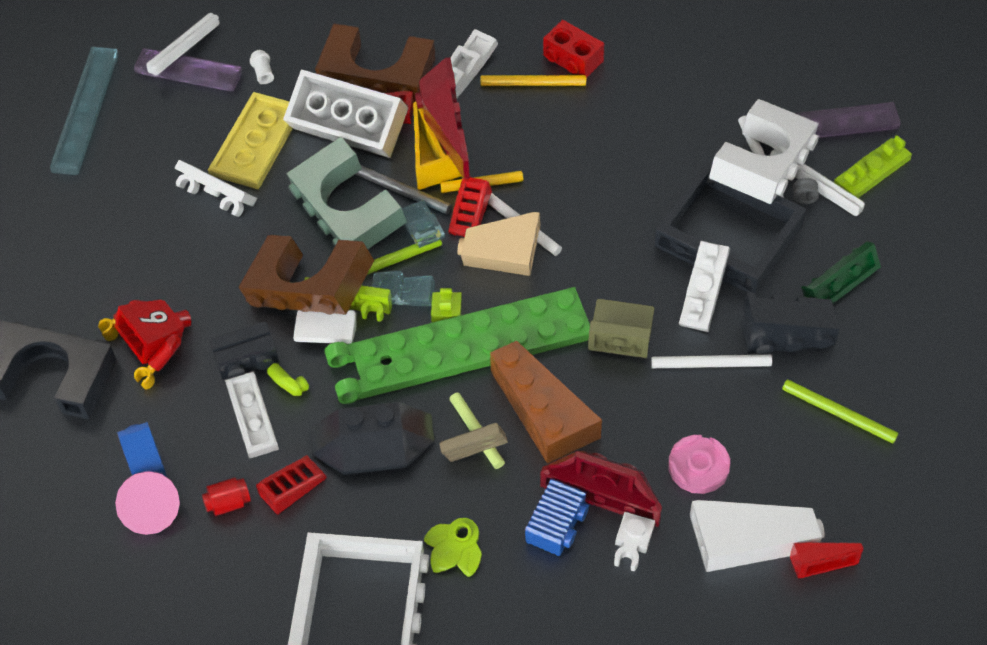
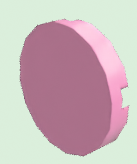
M691 435L682 438L674 444L669 455L668 471L672 480L680 488L691 493L705 494L717 490L725 483L730 472V457L726 448L718 440L711 437L710 439L704 438L702 435Z
M144 471L136 473L124 481L118 490L115 504L117 515L124 526L133 532L148 535L159 533L171 525L177 516L180 500L178 490L169 478L162 473Z

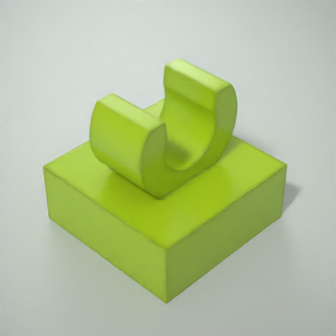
M440 288V292H433L432 323L461 316L462 293L452 292L451 288Z

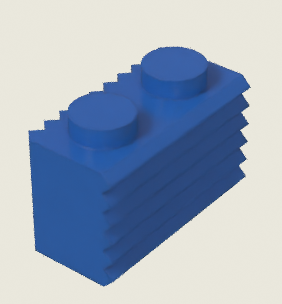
M551 478L539 504L534 510L531 520H529L526 526L525 541L557 556L561 555L564 547L570 548L577 532L574 530L577 521H584L589 510V504L586 503V492Z

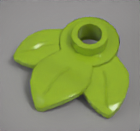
M458 518L451 524L435 525L427 532L424 542L434 547L430 558L434 573L446 571L456 565L467 577H471L476 572L481 562L482 553L477 545L480 534L479 528L473 520ZM462 528H467V536L459 538L458 531Z

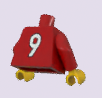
M161 299L153 301L132 300L126 305L118 306V311L113 315L114 318L112 320L109 318L101 319L98 328L106 341H112L120 334L142 364H149L147 368L140 367L136 369L134 379L139 382L143 377L147 376L141 385L144 389H150L155 383V378L152 374L155 371L159 372L180 347L184 328L191 326V316L187 310L174 313L169 305Z

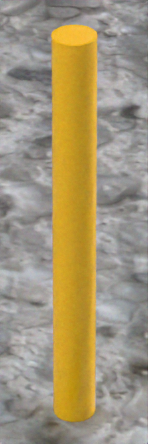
M481 75V86H586V75Z

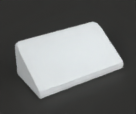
M298 310L293 337L294 341L317 343L344 342L350 344L353 342L356 332V312L348 310L346 315H328L322 312H302Z

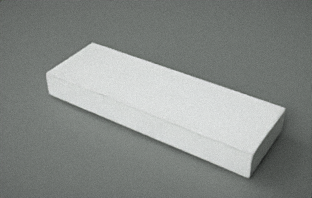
M254 371L225 380L249 459L279 450Z

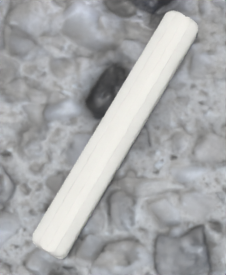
M208 13L147 62V71L155 76L159 75L219 25V17L213 13Z
M774 149L771 152L770 156L778 155L780 153L776 149ZM803 164V166L799 165L795 178H811L816 180L820 194L854 216H858L863 211L865 203L806 164Z

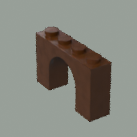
M333 24L316 65V74L381 93L412 91L414 102H416L415 93L420 92L419 80L432 70L435 61L434 40L409 36L401 58L394 65L382 70H368L355 63L361 47L359 27Z
M268 235L238 287L245 296L246 301L251 306L257 308L270 307L279 310L291 309L302 312H322L328 315H346L374 262L364 242L338 240L326 264L317 274L307 280L290 283L289 281L303 254L291 236Z

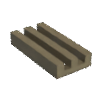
M493 423L441 441L439 445L441 453L445 454V457L450 462L508 443L503 429L498 423Z

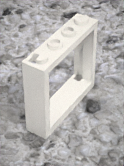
M308 532L288 645L308 644L322 556L412 563L401 645H417L413 644L414 633L419 634L421 628V614L417 613L418 603H424L425 583H421L422 573L428 572L429 555L424 554L423 542Z

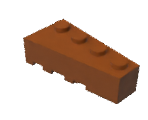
M518 341L490 352L491 373L547 464L601 439L602 419Z

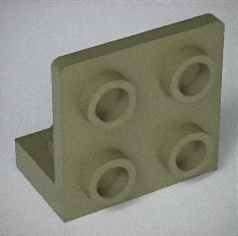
M597 299L594 318L590 322L588 350L647 358L654 307Z

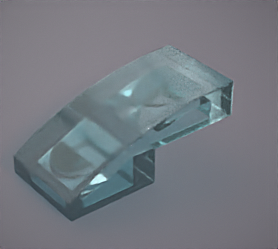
M425 200L402 208L407 220L404 226L419 248L445 238V234L436 216L431 214Z
M402 271L374 273L372 287L389 289L392 304L432 306V293L434 292L435 281L432 276L404 277Z

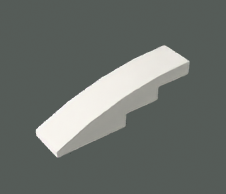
M474 29L464 46L458 45L451 56L457 98L474 79L498 45L495 38Z

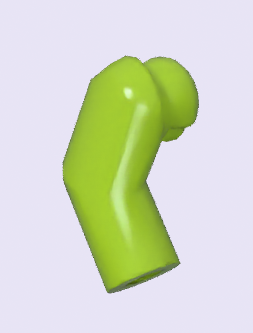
M274 363L269 366L267 370L268 375L277 385L291 395L301 396L302 392L309 389V384L303 376H299L294 380L279 364Z

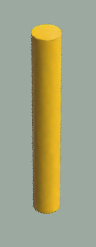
M522 171L473 178L487 180L490 186L522 182L523 173ZM462 179L440 182L441 193L459 191Z

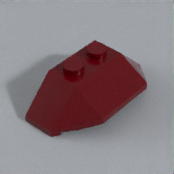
M576 451L542 467L540 487L546 489L550 479H555L586 492V503L621 515L627 512L655 520V526L659 527L662 506L643 471L638 470L635 466L608 460L599 453L591 454L585 451Z

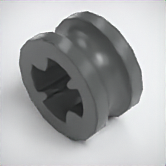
M802 178L794 182L793 199L797 203L811 204L817 201L819 192L816 180Z

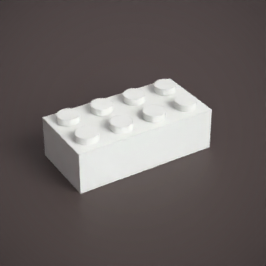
M301 69L283 120L295 130L332 141L342 137L349 146L391 158L408 107L401 98Z

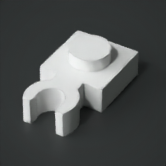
M627 512L624 513L616 537L615 545L621 547L615 553V566H619L622 558L628 557L632 560L631 571L637 569L639 564L638 552L646 554L654 530L655 520Z

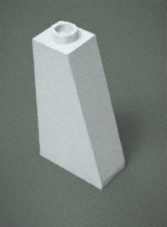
M706 500L692 501L690 518L706 572L788 557L794 543H820L825 535L823 523L820 519H816L813 508Z

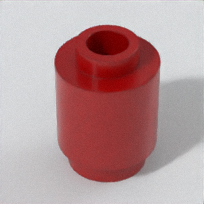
M234 477L206 486L207 493L202 494L206 511H213L215 516L243 508L245 503L251 502L244 478L236 480Z

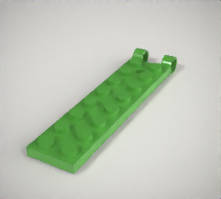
M572 287L350 344L334 342L325 348V355L328 365L334 368L355 362L360 380L346 378L340 380L335 385L339 402L350 404L371 396L491 366L490 352L514 341H518L532 355L588 341L590 323L576 288ZM384 359L392 360V362L389 365H383L381 363V361Z

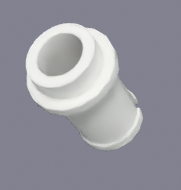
M257 50L251 54L250 64L255 69L257 81L260 84H268L273 81L274 75L269 64L270 56L263 50Z

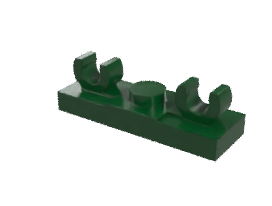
M867 241L859 248H853L851 254L842 256L839 262L826 270L819 278L811 279L812 283L807 287L802 286L803 296L807 298L832 300V304L881 268L875 244Z

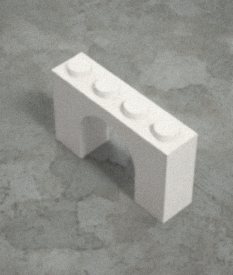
M758 99L747 113L742 134L773 147L780 154L774 156L758 155L725 142L714 156L709 178L771 204L777 195H783L788 179L791 181L794 179L799 165L803 166L809 150H814L819 139V135H816L819 123Z

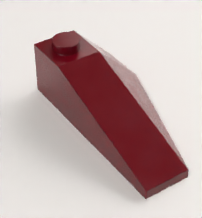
M449 57L444 58L419 80L420 92L415 93L417 109L423 110L424 120L462 177L469 179V159L461 123L459 102L457 103L455 77L451 58Z

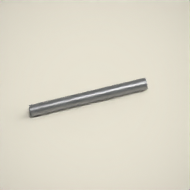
M362 165V169L355 173L357 176L442 213L448 214L451 210L452 205Z

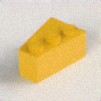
M414 102L415 165L418 190L461 177L462 175L424 120L423 110L417 109L416 102Z

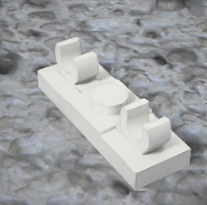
M178 160L175 169L184 173L178 177L176 186L184 189L186 183L190 181L187 192L195 195L199 190V183L205 185L203 190L211 195L219 197L220 193L228 196L221 201L220 208L228 211L230 205L234 203V209L231 214L237 217L243 213V203L253 207L257 200L256 197L181 160Z
M704 241L700 242L679 321L680 326L709 332L730 252L728 246Z

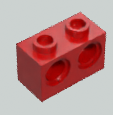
M562 20L543 38V56L549 61L564 67L570 73L586 75L587 78L604 61V43Z

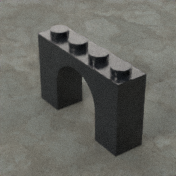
M1 320L0 399H8L19 375L30 363L41 358L56 357L69 363L67 373L55 395V400L61 412L90 419L117 361L111 344L98 339L94 341L84 339L72 333L66 335L44 327L39 329L17 321L12 323Z

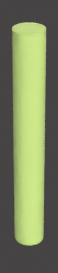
M457 392L451 395L450 401L468 429L473 431L481 428L482 426L461 394ZM495 447L483 451L494 469H499L505 464V461Z

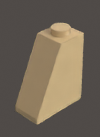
M527 213L467 228L465 238H460L458 244V255L462 257L463 266L530 276L541 225L540 213Z

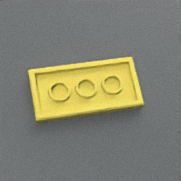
M253 92L208 168V173L216 178L259 190L293 129L283 120L290 101Z

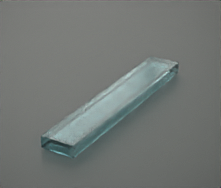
M91 47L50 165L52 173L79 175L118 58L117 49Z

